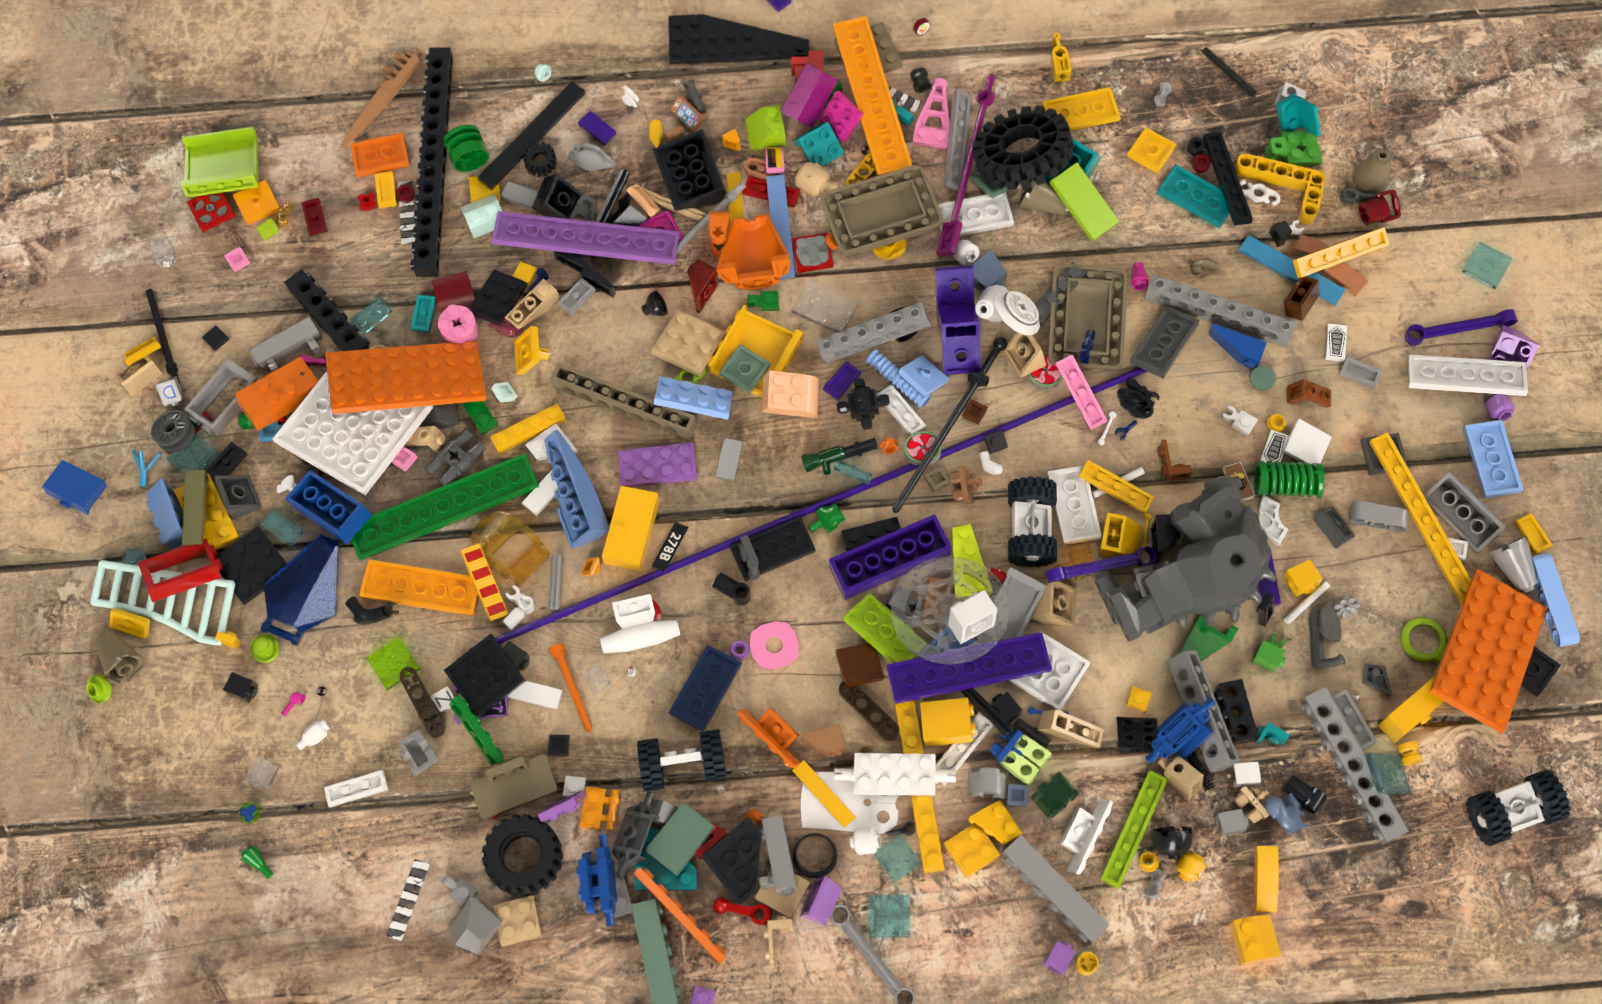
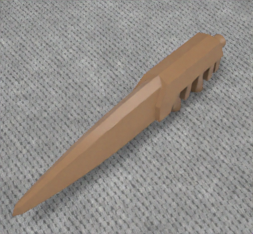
M416 49L414 53L406 50L405 56L397 52L394 54L393 58L397 60L395 69L387 65L383 68V72L388 74L385 77L386 80L380 85L378 91L358 116L339 148H345L365 130L401 91L422 63L419 57L423 52L420 49Z

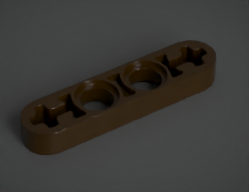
M403 668L399 678L427 732L433 737L442 736L446 729L445 724L421 678L414 668ZM405 673H414L412 679L414 683H417V681H419V684H415L412 686L408 679L404 680V678L406 677ZM417 688L423 690V696L419 699H415L412 695L413 691ZM426 705L431 706L433 709L429 716H424L421 712L422 708ZM434 718L437 725L441 724L439 732L431 731L433 725L430 721L426 723V720Z
M841 682L839 685V695L884 739L888 741L895 740L899 735L897 723L858 686H852L851 692L856 695L853 701H851L852 695L849 692L843 693L845 685L844 682ZM858 699H865L868 703L865 708L857 707L856 702ZM878 712L881 714L882 719L879 722H873L870 719V715ZM887 720L885 725L888 728H894V735H892L891 733L887 735V729L884 726H882L880 729L879 726H881L884 723V721Z

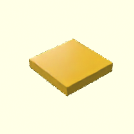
M1145 127L1127 153V157L1158 174L1177 144Z

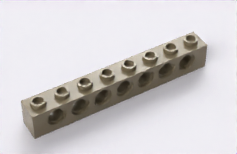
M561 363L557 364L550 378L553 388L688 441L697 426L696 416L679 409L654 405V400Z

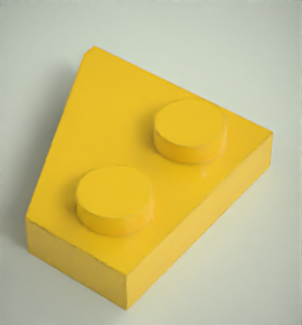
M1001 800L968 818L970 823L973 824L975 822L984 828L983 831L994 836L1003 845L1010 843L1023 834Z

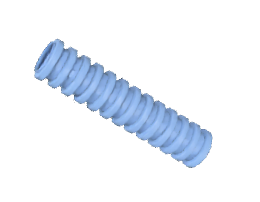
M877 349L873 350L868 355L866 362L868 364L871 363L870 366L875 367V370L879 371L881 375L884 374L883 377L888 378L889 382L892 381L894 386L897 385L896 388L901 389L902 393L905 392V396H910L909 399L914 400L915 404L918 403V407H924L929 402L931 395L929 394L926 397L922 395L898 373L900 368H896V365L892 364L890 360L887 361L888 358L883 357V354L879 353Z

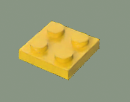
M976 823L943 844L965 878L970 877L1000 857L999 852L987 834Z

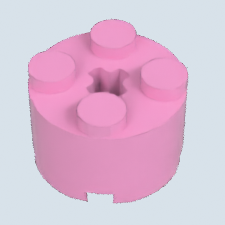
M454 304L450 305L441 313L438 319V328L446 343L462 344L468 341H476L479 334L478 325L473 313L468 308Z

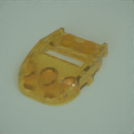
M495 511L487 515L474 528L471 535L472 546L480 544L489 568L494 569L505 579L513 580L517 587H520L551 556V553L533 530L506 511ZM520 529L534 541V544L509 569H506L492 555Z

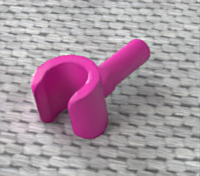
M299 692L292 693L291 701L281 714L286 716L295 703L302 705L306 696Z

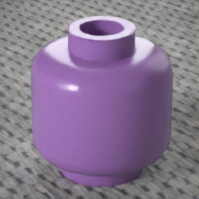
M1491 394L1485 403L1487 411L1494 420H1508L1515 410L1510 397L1504 394Z

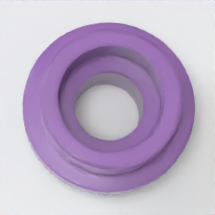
M735 641L730 647V654L736 660H743L749 655V646L744 641ZM738 648L743 649V652L741 654H738L736 652Z

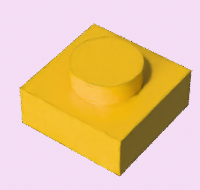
M218 631L215 637L222 645L239 649L242 643L237 638V635L230 631L225 633Z
M1133 686L1126 706L1145 713L1152 692Z

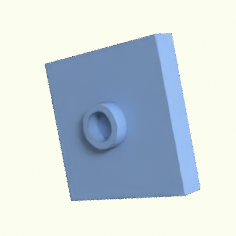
M923 355L900 368L898 372L925 397L949 381V378Z

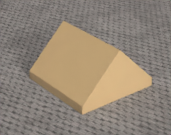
M1017 332L1004 350L1019 377H1024L1046 366L1043 351L1033 335H1023Z
M145 356L126 367L115 378L133 397L162 373L148 356Z

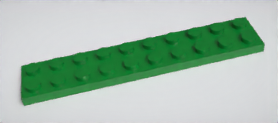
M524 453L373 514L351 541L358 559L362 561L527 494L538 488L539 485Z

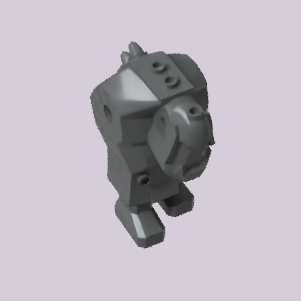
M1220 476L1204 483V490H1202L1200 496L1191 502L1178 505L1170 512L1171 524L1190 544L1176 550L1168 561L1153 566L1154 571L1131 575L1133 582L1123 587L1107 570L1093 576L1113 623L1120 624L1128 642L1139 638L1144 631L1147 634H1151L1173 621L1178 622L1181 627H1185L1187 614H1201V618L1204 617L1206 626L1210 627L1213 623V616L1216 613L1225 611V613H1229L1232 622L1235 623L1239 620V608H1241V605L1246 600L1252 599L1256 604H1261L1262 596L1258 591L1259 587H1257L1259 581L1265 578L1273 582L1276 580V576L1269 569L1268 563L1271 550L1267 542V535L1259 525V518L1253 512L1251 506L1244 507L1241 503L1243 498L1239 488L1243 485L1239 476L1233 478L1230 476Z

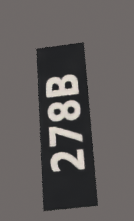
M674 523L652 567L666 571L689 527Z

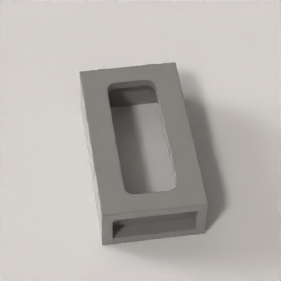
M230 359L224 362L184 408L188 414V419L194 424L200 423L202 425L201 428L208 434L212 432L218 436L241 408L235 397L213 423L203 417L202 413L204 410L206 411L234 378H239L245 382L244 388L258 380Z

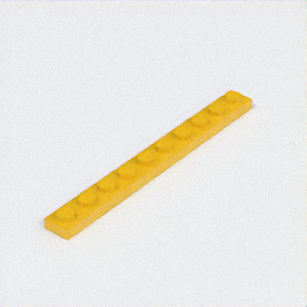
M1387 432L1369 441L1371 447L1403 504L1409 511L1408 513L1459 604L1462 605L1471 581L1467 571L1389 433Z
M915 701L899 704L894 702L903 754H924ZM910 795L924 874L944 871L932 796Z

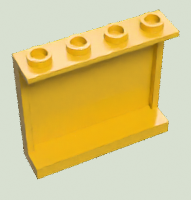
M743 305L741 310H737L733 324L728 326L724 340H720L715 356L712 355L708 361L710 373L726 380L719 375V372L740 344L770 362L771 367L768 371L786 372L804 340L803 332L796 329L794 333L748 312L746 305ZM763 377L752 391V393L761 397Z

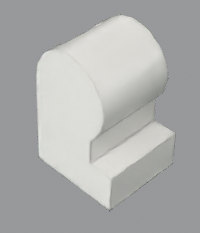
M1285 82L1278 90L1275 104L1293 93L1305 99L1306 92L1297 86Z

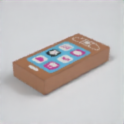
M678 95L670 108V111L692 132H696L705 120V117L682 95Z

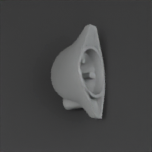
M593 144L575 145L572 148L573 151H570L568 155L569 160L587 171L602 170L614 166V160L601 148Z

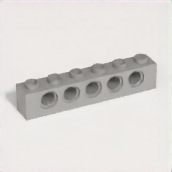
M920 302L816 341L822 359L826 363H830L932 326L926 307Z
M1184 651L1167 660L1169 670L1174 677L1177 691L1180 693L1183 703L1187 702L1191 706L1194 702L1202 705L1209 697L1216 702L1208 710L1211 718L1206 723L1214 733L1199 746L1210 772L1223 771L1234 766L1236 763H1240L1197 651Z

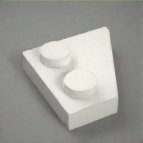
M554 424L525 444L536 461L546 460L548 457L544 439L554 430H558L573 452L576 454L578 451L557 424Z

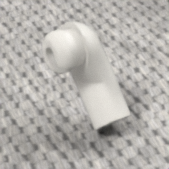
M985 451L979 454L982 468L985 472L992 475L1002 473V465L990 461L989 452Z

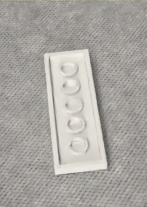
M1424 355L1408 356L1409 388L1527 396L1528 393L1526 362Z

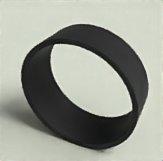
M820 833L805 835L798 841L793 851V861L797 870L809 878H820L828 875L837 863L838 854L834 843L827 836ZM810 836H821L831 843L834 855L831 864L826 869L812 872L800 865L797 859V848L803 839Z

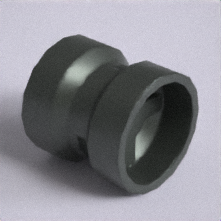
M917 68L910 73V78L914 82V91L917 93L925 92L931 88L926 68Z

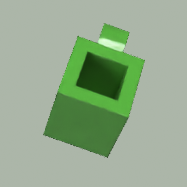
M1276 633L1271 636L1270 643L1265 640L1261 642L1252 660L1253 663L1271 672H1275L1278 667L1281 668L1286 659L1283 657L1285 650L1282 649L1286 643V638L1284 637L1281 643L1275 641Z

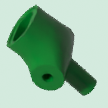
M834 503L831 506L819 508L816 511L818 520L809 525V528L814 532L823 526L827 532H832L846 519L837 504Z

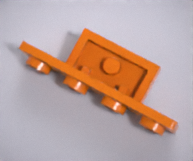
M772 707L759 720L745 708L738 710L737 715L740 717V721L744 725L750 726L754 730V735L761 740L763 739L768 744L769 750L777 753L787 767L795 768L801 764L788 750L800 734Z

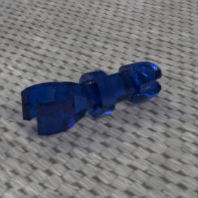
M1090 329L1086 332L1085 342L1082 343V350L1079 355L1080 363L1088 364L1090 351L1093 349L1092 342L1095 339L1094 330H1092L1091 334Z

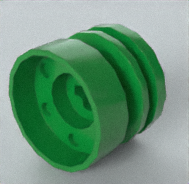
M468 124L455 127L444 136L443 141L455 170L470 172L479 169L488 161L489 154L483 143L480 131L475 125Z

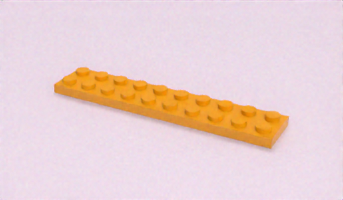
M867 16L833 23V31L856 107L864 114L860 121L877 176L912 166Z

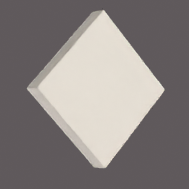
M1298 419L1282 452L1303 464L1305 462L1310 464L1321 463L1332 437Z

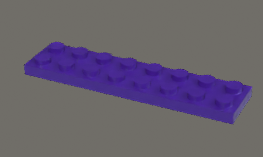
M1042 632L886 664L895 704L1052 671Z

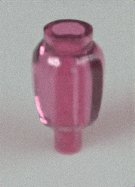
M504 319L501 324L498 323L496 325L489 322V327L496 328L499 334L510 338L519 337L523 333V327L517 329L507 319Z

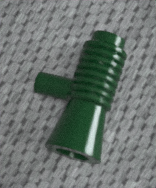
M837 445L819 451V453L802 454L804 468L808 473L822 465L824 475L831 474L830 463L843 460L846 457V452L843 446Z

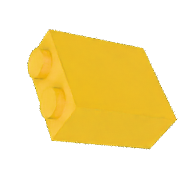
M968 697L920 702L925 747L973 742V735H976L975 723H971V716H974L973 704H969Z

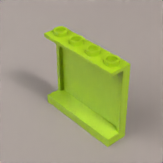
M253 127L182 137L185 145V180H181V187L187 198L259 187L258 137Z

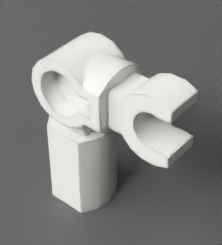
M515 585L512 587L516 594L509 595V593H506L505 595L508 600L515 601L518 607H515L502 621L511 631L525 617V614L532 613L535 609L532 598L521 594L519 588Z

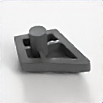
M1365 663L1363 684L1391 696L1392 691L1385 666Z

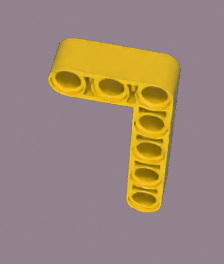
M1241 154L1238 157L1234 167L1238 176L1304 192L1298 219L1304 225L1314 222L1319 211L1326 180L1325 175L1321 171L1250 154Z

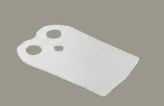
M815 772L856 817L848 826L843 828L803 783L801 792L802 828L854 832L858 828L873 827L876 832L883 834L897 825L898 810L895 807V801L899 795H854V783L852 781H834V775L842 774ZM870 799L871 805L865 806L864 800ZM887 811L890 816L889 821L880 823L877 820L878 812Z

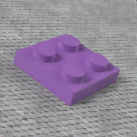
M584 789L546 807L538 814L540 821L548 819L551 822L559 818L565 811L568 814L578 809L577 807L583 804L582 801L587 797Z

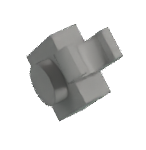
M445 875L441 880L442 883L452 890L449 896L463 907L471 896L475 897L478 894V891L463 879L456 883L449 876Z

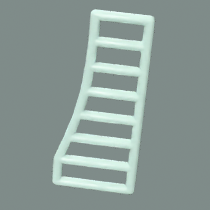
M106 560L99 561L90 599L91 605L111 609L115 607L164 623L200 643L222 645L215 637L206 636L215 588L220 586L227 588L218 631L226 632L235 589L234 581L219 578L205 583L208 584L197 633L188 628L197 587L188 589L181 623L171 619L176 594L167 597L163 615L153 611L155 602H152L150 595H148L146 609L137 607L135 605L142 578L139 566ZM106 568L116 570L109 600L99 599ZM160 570L152 573L151 576L154 584L160 582L161 577L173 578L184 573ZM124 571L134 573L128 604L117 602Z

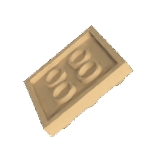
M677 310L652 348L651 354L701 377L708 366L710 357L716 354L718 343L720 340H724L726 331Z

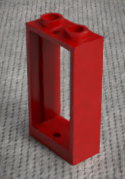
M207 538L203 539V544L183 546L137 562L152 602L222 578L219 571L223 569L219 558H214V556H217L214 545L209 546ZM206 554L208 555L210 565L154 584L151 577L152 573Z

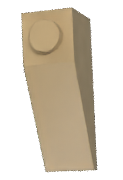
M1057 709L1042 711L1038 731L1053 737L1094 748H1100L1104 729Z

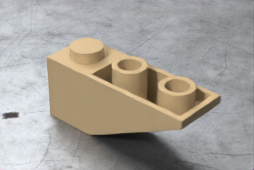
M543 279L505 316V319L517 329L522 328L549 311L560 300L557 290Z

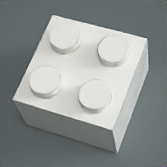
M985 590L980 593L975 592L967 600L956 602L951 606L948 626L959 643L962 644L995 626L997 608Z

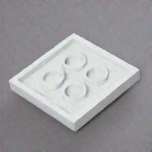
M1043 633L1052 671L1009 681L1049 707L1061 711L1091 662Z

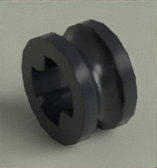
M1197 137L1192 138L1187 146L1188 153L1193 156L1201 154L1205 146L1204 141ZM1193 144H1196V147L1199 146V149L1193 148Z

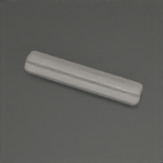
M558 554L551 556L549 609L551 611H558L560 609L562 556Z

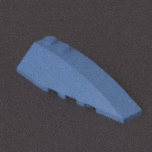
M554 430L544 441L548 463H552L551 479L556 481L558 490L554 491L555 499H558L560 506L557 509L558 516L571 549L600 539L609 531L610 527L597 493L582 464L558 430Z

